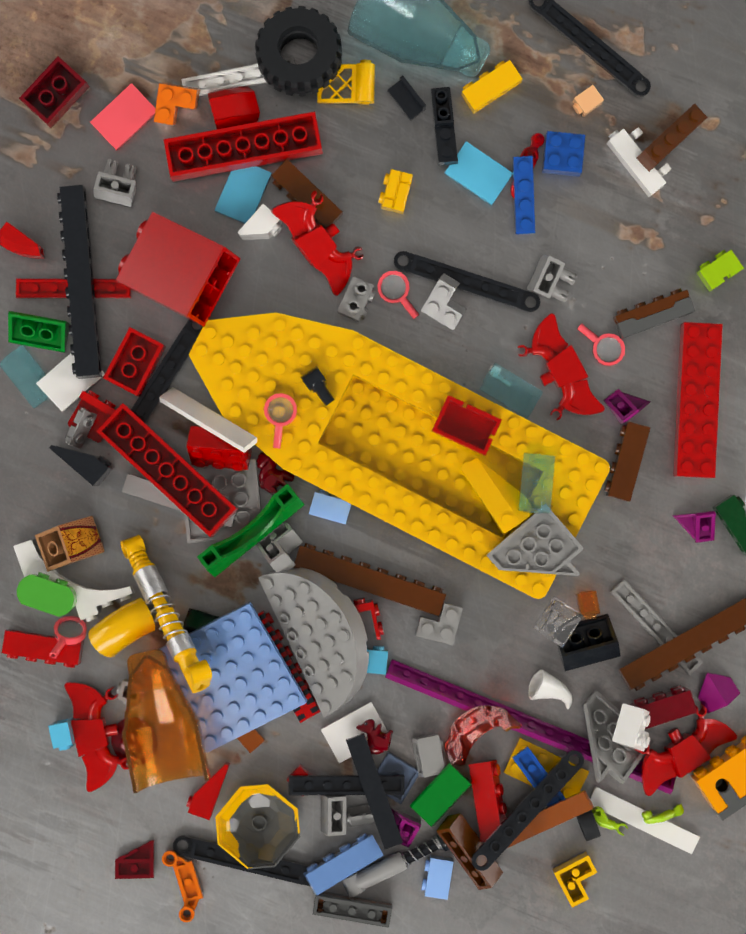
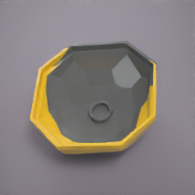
M269 784L240 786L215 817L218 845L247 869L276 867L300 838L298 808Z

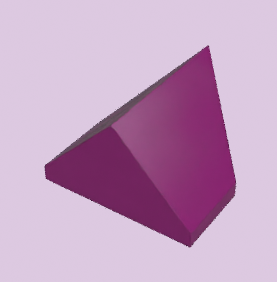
M619 389L603 400L620 424L628 421L651 402L621 392Z
M715 511L673 515L695 540V543L714 541Z
M707 673L698 699L707 708V713L709 714L728 706L740 692L731 677Z
M391 807L403 841L401 845L409 848L421 827V820Z

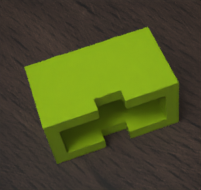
M723 250L715 255V261L710 263L708 260L699 266L701 270L697 272V275L709 292L725 282L723 279L725 276L729 279L744 269L732 250L727 253Z

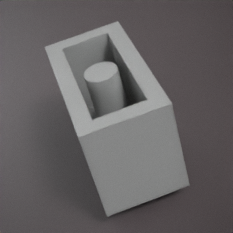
M437 734L412 738L418 776L425 778L439 775L447 766L446 759L442 755V738Z
M321 795V832L327 836L346 835L345 795Z

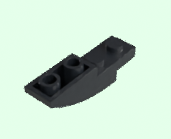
M450 87L432 88L431 96L439 166L458 164Z

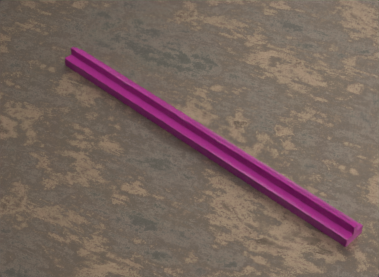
M391 660L385 678L565 752L578 751L585 760L593 763L588 739L403 663ZM642 761L637 764L629 778L641 783ZM676 777L666 780L660 785L658 790L671 794Z

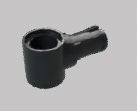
M317 366L301 376L310 392H316L325 406L335 400L325 386L326 379Z

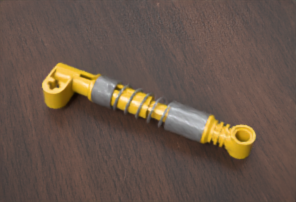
M136 535L120 541L122 552L134 570L133 576L146 604L154 605L155 608L151 610V613L157 612L155 622H159V630H162L164 634L163 639H167L166 646L174 661L179 664L192 693L206 689L212 679L211 668L205 659L198 660L195 645L188 631L183 629L184 623L179 621L180 615L174 611L175 605L170 603L171 596L167 595L168 590L157 567L149 560L143 539L140 535ZM165 596H168L170 599L168 603L165 599Z

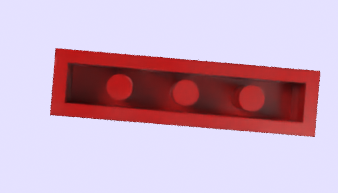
M8 629L5 630L2 653L7 654V658L18 659V656L26 657V661L37 662V659L45 660V664L56 665V662L64 663L63 666L75 668V665L81 664L84 641L74 645L65 644L61 652L54 659L50 657V652L58 642L54 636Z
M497 760L469 764L481 842H484L506 819L507 807L503 803L502 795L504 788L502 783H500L499 775L501 770Z

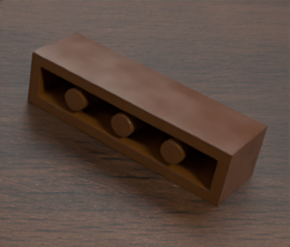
M694 103L636 159L650 172L708 117Z
M288 159L271 175L274 180L272 184L279 190H285L288 193L286 197L290 201H301L311 204V193L313 191L317 192L314 199H319L320 195H323V202L316 205L315 208L317 210L314 215L316 223L322 225L323 228H327L330 224L335 223L343 215V211Z
M629 421L625 425L622 424L619 436H622L621 442L617 443L614 451L617 457L615 462L612 461L609 473H612L611 479L606 481L604 491L607 492L606 496L627 502L631 501L651 427Z
M461 813L447 816L436 830L478 890L492 888L503 874V871L496 861L484 871L474 868L471 862L472 856L483 843ZM479 855L476 859V863L479 866L485 865L487 861L484 855Z

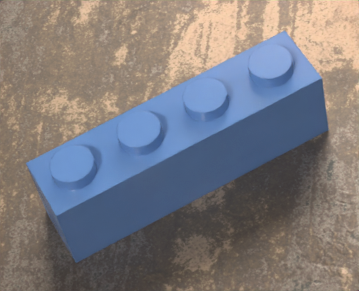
M364 833L356 838L357 841L351 845L347 843L340 847V852L335 855L330 853L318 865L313 863L306 868L307 871L303 874L314 894L319 895L384 856L373 835Z

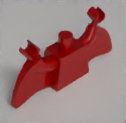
M316 191L311 193V204L291 201L273 207L271 213L287 225L292 235L290 239L309 264L324 274L332 293L335 296L339 295L349 280L352 270V258L360 260L364 257L363 254L359 256L355 254L356 251L362 250V247H355L351 253L349 251L339 252L336 249L337 245L332 238L340 232L334 223L324 229L322 225L315 221L314 215L317 210L315 207L323 202L322 194L319 199H314L317 195Z
M553 313L549 314L537 327L532 339V348L520 345L517 348H525L526 350L524 354H518L521 357H526L529 353L542 356L548 362L545 364L548 372L539 376L542 384L546 386L554 382L557 388L561 387L563 397L558 403L559 407L554 408L550 416L554 411H558L560 416L556 420H559L564 409L579 415H592L603 412L605 410L604 406L590 391L588 380H584L588 378V375L572 345L568 346V343L560 335L555 315Z
M67 682L64 686L73 704V718L75 719L71 720L77 753L78 757L82 756L86 766V789L88 792H92L103 786L113 776L118 764L123 769L133 768L127 766L126 761H134V759L131 757L119 759V756L111 754L107 747L110 744L109 736L118 735L119 730L117 723L106 725L105 717H101V709L108 703L107 700H113L119 696V694H111V690L115 686L110 687L103 696L97 689L89 685Z
M701 704L700 711H698L696 706L698 719H696V729L692 734L684 733L681 735L678 728H673L667 733L672 742L664 747V752L658 753L653 749H649V745L645 748L644 752L634 749L641 754H646L642 764V784L645 794L651 796L666 780L674 777L682 778L711 759L710 754L715 748L737 739L736 733L718 720L704 718L707 708L703 704Z

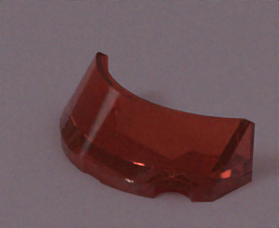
M490 705L477 706L461 714L449 729L451 732L448 741L444 743V750L451 765L463 766L466 764V759L472 746L483 734L497 727H502L504 731H509L512 728L519 729L522 725L508 711L501 707Z

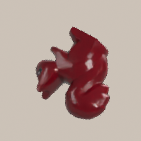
M264 452L258 455L256 462L257 467L261 469L259 482L263 490L274 495L278 492L277 488L279 486L284 487L286 485L285 481H294V474L284 469L282 471L276 469L277 463Z
M368 719L356 728L367 733L366 740L371 754L378 755L388 751L393 731L389 730L387 733L381 731L382 724H378L375 728V721Z

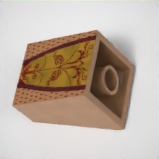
M93 516L58 525L35 535L47 572L105 552Z

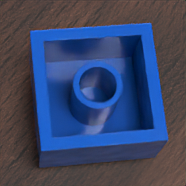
M547 131L545 135L542 173L580 177L583 168L586 135Z

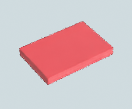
M131 83L90 123L117 151L155 115V107Z

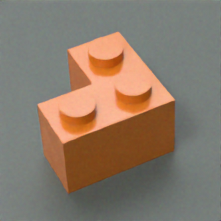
M164 82L159 83L154 122L168 125L176 124L178 107L196 109L198 107L200 89Z

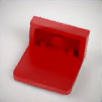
M91 390L88 393L82 391L79 396L81 401L69 419L68 426L76 427L77 424L73 421L77 411L81 410V407L86 408L89 412L97 414L87 437L100 443L103 437L96 431L116 411V405L108 400H105V402L99 400V395Z
M365 597L354 599L353 604L358 613L371 610L376 638L381 640L380 635H384L382 622H377L376 616H380L378 603H374L373 599L365 601Z

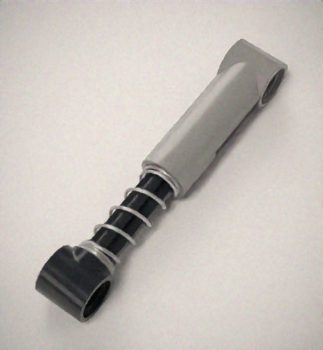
M436 833L437 836L431 838L430 841L423 842L422 845L415 846L414 849L407 850L404 854L399 851L355 872L341 882L349 898L354 897L367 888L408 869V865H411L412 862L419 861L422 857L426 858L428 854H434L436 850L441 851L443 849L448 851L450 849L439 834Z

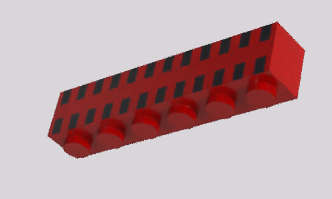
M263 610L258 613V616L308 700L306 704L293 710L299 722L302 723L321 711L306 679L304 680L300 674L302 670L298 662L294 663L291 658L293 656L291 649L288 645L285 647L281 641L284 639L279 629L275 630L272 623L274 620L269 612L265 613Z

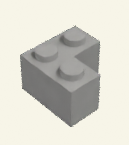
M443 273L421 311L454 331L467 308L451 299L460 283Z
M284 521L258 542L256 546L270 566L277 573L288 571L296 565L289 556V553L301 545L303 541L290 524Z
M444 602L439 621L420 616L415 635L454 645L463 607Z

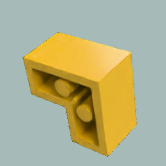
M585 851L552 869L572 908L589 899L581 881L597 873L589 855Z

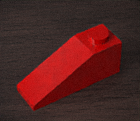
M226 762L195 792L194 796L190 795L186 805L189 807L188 813L210 820L230 765L229 762Z

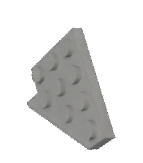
M545 504L486 556L498 570L579 576L580 573L569 561L584 548Z
M596 690L583 705L596 782H601L606 774L609 773L620 784H623L644 754L612 741L620 711ZM650 738V742H649V747H650V746L652 745V743L654 742L651 738Z

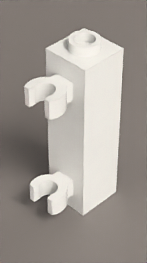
M638 127L630 134L625 129H622L620 132L615 130L608 136L610 140L607 142V145L646 195L650 197L666 184L663 176L670 172L672 168L666 163L658 171L654 167L649 172L636 159L642 151L634 141L643 134L642 130Z

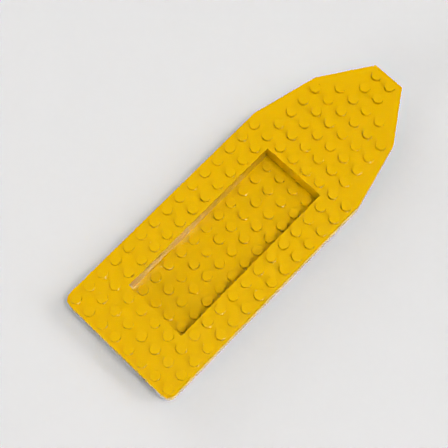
M276 312L208 320L202 328L189 353L190 359L222 416L256 436L257 443L255 445L282 469L536 599L545 597L557 574L498 570L486 556L526 520L503 534L460 468L473 459L478 458L521 492L535 512L546 504L575 538L610 470V465L605 459L353 330ZM316 366L325 377V386L335 399L327 406L324 405L316 392H310L301 379V376ZM279 393L289 395L297 405L295 419L292 423L283 426L281 449L273 448L275 425L271 424L264 415L266 401L272 395ZM448 395L463 401V408H466L469 404L502 419L495 436H489L493 441L486 456L431 432ZM282 397L272 400L268 407L269 416L276 422L289 420L293 413L291 402Z

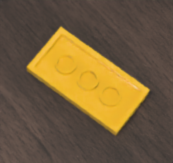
M519 737L503 772L532 786L512 757L528 746L547 773L562 757ZM569 761L570 765H572V766H575V765H576V764H574V763H572V762ZM581 767L560 790L565 798L580 792L589 774V770Z

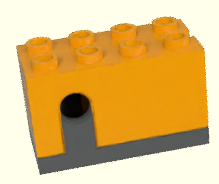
M746 735L741 738L739 744L727 747L723 755L720 757L718 755L714 756L709 760L708 765L696 768L693 771L694 774L690 776L714 813L722 821L746 805ZM722 779V784L716 787V782Z

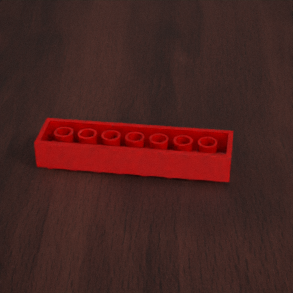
M315 111L163 139L172 182L284 162L286 159L294 160L323 154Z
M683 322L680 327L673 476L715 478L723 324Z
M124 403L96 431L209 537H213L238 510L237 507Z

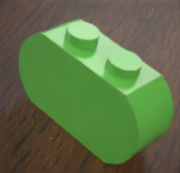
M38 572V575H28L19 582L17 597L23 605L58 617L70 613L76 605V592L72 586L67 585L68 582L57 578L55 581L49 579L50 575Z

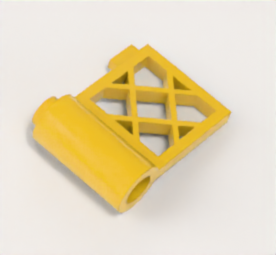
M366 59L360 60V63L341 64L337 76L344 84L337 91L329 84L328 87L334 92L329 99H322V91L325 88L321 87L318 89L319 92H317L318 104H374L375 64L371 63V60ZM345 69H352V76L345 81L340 74ZM347 86L351 90V98H342L339 93Z

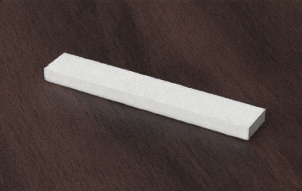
M293 56L283 58L287 62L295 64ZM258 64L181 79L182 86L200 89L199 96L230 88L266 83L264 75L260 73Z
M174 387L159 397L161 403L243 453L257 443L256 436Z
M595 786L590 796L594 807L599 806L605 813L690 854L693 853L700 836L669 821L646 824L642 817V813L646 810Z

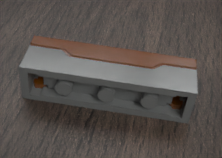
M680 288L670 292L671 296L666 298L663 295L653 298V302L647 305L644 301L634 305L635 309L628 311L625 308L617 311V316L613 317L620 338H626L695 312L688 290L682 291Z
M322 892L315 896L312 915L389 928L392 904Z

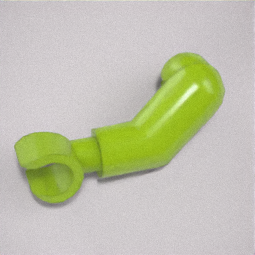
M678 804L672 810L669 809L660 814L652 815L651 810L644 811L642 817L646 824L660 823L674 816L682 815L684 809L682 804Z
M599 806L592 809L594 818L600 827L610 830L614 829L624 836L619 831V827L625 826L628 829L625 823H615V821L608 819L604 810Z

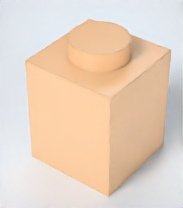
M592 85L574 98V105L572 106L577 114H582L585 117L600 106L604 99L594 85Z

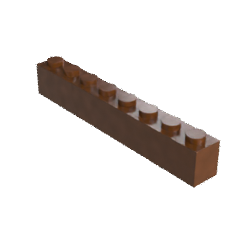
M308 543L299 547L294 562L296 565L293 568L301 567L313 570L332 581L436 616L440 615L446 597L442 588L432 586V589L424 587V582L415 579L413 583L406 581V576L397 573L396 576L388 574V570L379 567L377 570L370 568V564L361 561L359 564L353 563L352 558L347 556L335 557L333 556L334 552L323 549V552L315 550L316 546Z
M746 598L619 669L618 671L629 690L635 689V691L642 689L646 686L644 682L650 679L652 682L663 677L661 673L668 669L670 673L679 667L678 663L685 660L687 663L696 658L695 653L699 651L705 653L713 648L711 644L717 641L721 644L730 639L728 635L732 632H735L737 635L746 629Z

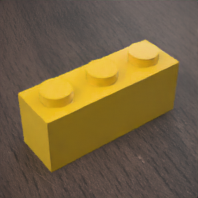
M510 60L506 63L501 61L495 66V70L490 73L488 71L484 72L478 77L480 80L474 84L473 82L466 84L463 87L461 96L472 113L475 114L522 82V77Z

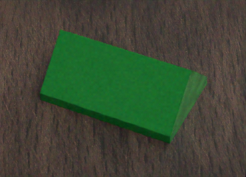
M9 311L8 342L65 353L70 323L63 320Z
M449 763L412 802L410 807L431 827L435 826L472 786V783Z

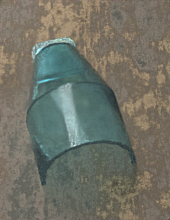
M358 0L353 9L347 30L350 36L401 63L459 71L469 77H475L479 74L490 53L489 44L477 37L444 0Z

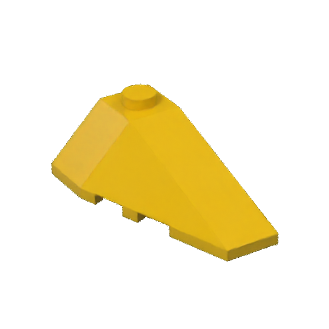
M478 458L473 459L460 468L503 534L535 513L533 507L521 492Z

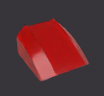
M248 86L208 93L217 129L258 121L260 110L254 90Z
M6 221L0 229V245L25 257L45 259V251L41 246Z

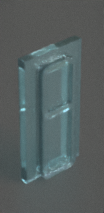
M21 345L0 362V367L35 409L48 398L36 384L46 374L25 347Z
M494 363L493 367L489 370L480 387V390L526 418L530 416L543 393L497 363Z
M524 453L519 511L550 514L555 456Z

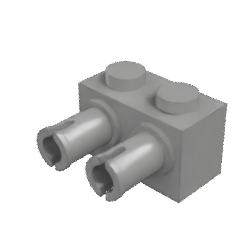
M108 159L104 173L98 171L94 185V198L131 207L136 192L134 177L137 167L132 165L130 171V164H126L123 177L115 176L119 163L113 160L112 164V159Z
M542 255L526 290L543 298L550 299L552 296L564 303L568 299L564 296H569V291L557 287L556 284L561 279L573 285L575 280L571 278L577 279V274L564 269L566 263L549 255Z
M353 276L337 311L338 314L356 322H359L360 318L364 320L368 311L365 308L367 302H372L376 291H373L374 285Z

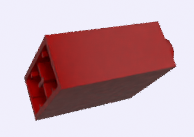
M152 212L149 219L140 224L136 235L137 241L130 254L125 255L121 259L118 267L119 275L116 280L144 297L204 327L241 258L226 247Z

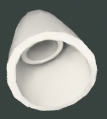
M541 669L533 675L528 689L530 700L553 698L562 700L566 708H570L573 699L566 685Z

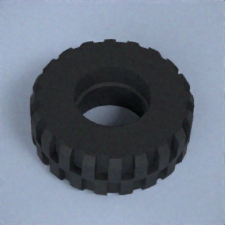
M298 6V8L293 9L292 7H287L285 11L275 12L273 14L274 17L268 18L264 22V28H260L258 31V39L255 41L260 73L264 75L265 81L269 85L273 84L274 89L279 92L283 90L286 92V95L293 96V94L306 96V93L310 92L315 94L319 92L318 89L321 87L326 88L330 84V79H335L338 74L337 69L341 67L342 45L340 34H338L335 24L333 22L330 23L329 17L325 14L320 15L318 10L314 8L309 10L305 6ZM294 39H307L317 47L315 56L303 64L287 62L282 58L281 50L289 41Z

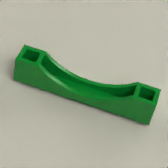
M286 484L271 497L264 509L248 525L232 536L212 544L198 555L197 558L212 576L216 577L305 504L295 491Z

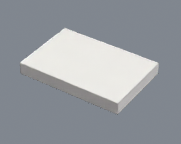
M71 353L36 383L61 412H64L79 398L82 391H88L102 378L78 379L76 374L73 375L72 363H75V359Z
M372 702L363 705L321 729L339 763L352 757L346 739L364 733L356 728L358 725H362L368 719H373L375 721V728L378 724H382L381 731L384 733L388 732Z

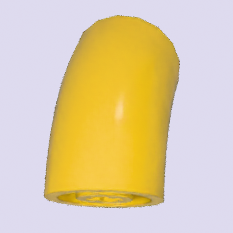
M139 597L107 615L89 630L88 635L93 647L100 654L111 658L136 640L155 631V623L145 601Z

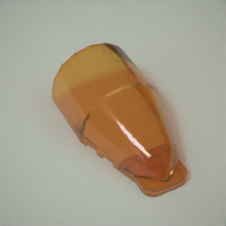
M154 649L131 655L127 660L129 680L122 738L133 793H138L156 784L181 778L204 776L205 781L210 780L211 774L200 719L168 666L166 654L162 650Z

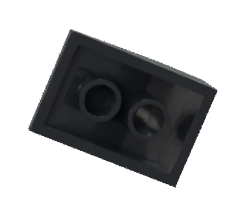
M54 445L49 447L92 486H99L113 470L110 467L112 463L104 456L98 457Z

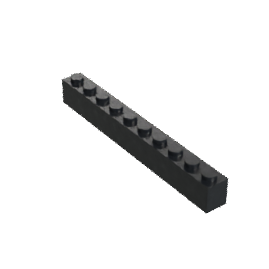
M83 185L60 187V193H57L58 204H61L62 212H59V221L63 223V230L60 231L61 241L65 244V249H62L63 261H66L67 267L64 268V278L68 280V287L65 288L66 298L70 302V306H67L68 317H71L69 335L70 337L73 336V344H70L71 355H74L75 363H72L73 375L76 374L78 379L102 377L86 189Z

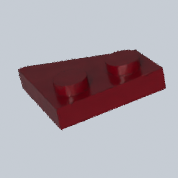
M154 840L115 859V879L154 878Z

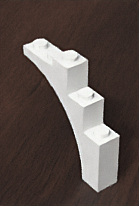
M35 539L13 546L24 577L32 574L38 575V572L50 575L49 579L56 581L59 578L67 581V585L73 587L77 595L75 606L80 620L86 619L88 622L97 619V614L101 613L99 605L105 608L113 605V600L119 598L121 602L130 599V594L135 593L133 586L109 590L94 589L76 584L56 570L47 572Z

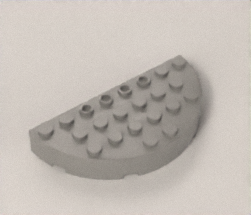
M301 567L291 568L277 573L275 570L258 577L318 707L323 717H326L347 704L356 692L360 690L366 677L369 652H367L366 641L368 639L363 621L347 595H343L337 589L338 586L322 574Z

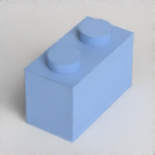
M321 489L319 493L315 492L309 514L346 525L352 504L338 497H331V493Z
M430 855V859H426L424 871H427V878L423 879L421 890H424L425 897L448 900L454 863L453 858Z

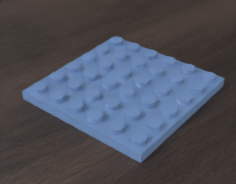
M251 602L188 633L195 645L198 660L205 659L211 668L212 679L206 689L192 693L179 664L174 661L166 645L150 654L151 659L207 753L306 704L308 701Z

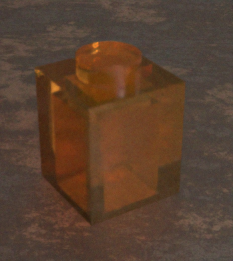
M596 591L575 593L579 616L585 617V620L596 618V614H600Z

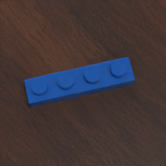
M533 156L513 157L515 234L535 233Z
M528 746L512 757L533 787L546 776L547 772ZM561 791L554 796L547 804V807L566 799Z

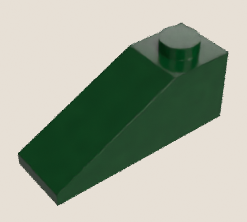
M730 495L712 508L743 555H746V512L743 508L745 504L739 496Z

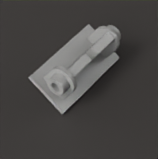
M81 407L73 421L77 426L71 425L65 436V442L70 446L81 449L97 414Z
M369 804L346 808L347 827L375 823Z

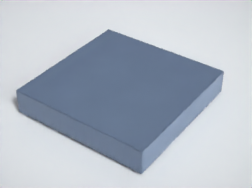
M388 751L377 769L379 775H405L404 795H386L402 804L418 778L417 768Z

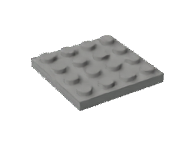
M250 459L249 469L241 471L228 468L216 469L212 465L202 468L192 466L238 510L232 527L223 525L213 537H209L184 513L187 544L224 540L248 525L262 511L256 459Z

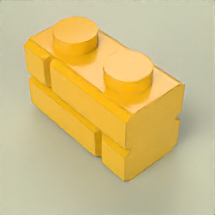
M394 169L390 170V174H385L383 184L387 186L385 192H381L378 202L382 204L381 209L400 214L404 213L413 178L412 174Z

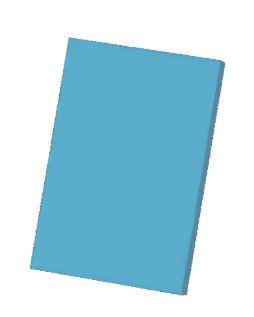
M466 141L457 154L458 164H450L444 174L492 206L513 175V172Z
M257 166L231 171L214 211L245 224L257 211L272 172Z

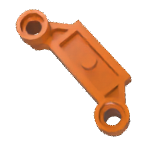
M167 850L162 856V862L165 866H173L184 901V906L179 911V918L183 922H190L195 916V908L199 899L204 897L193 860L188 861L174 850ZM168 855H173L174 859H169ZM185 910H189L191 914H186Z

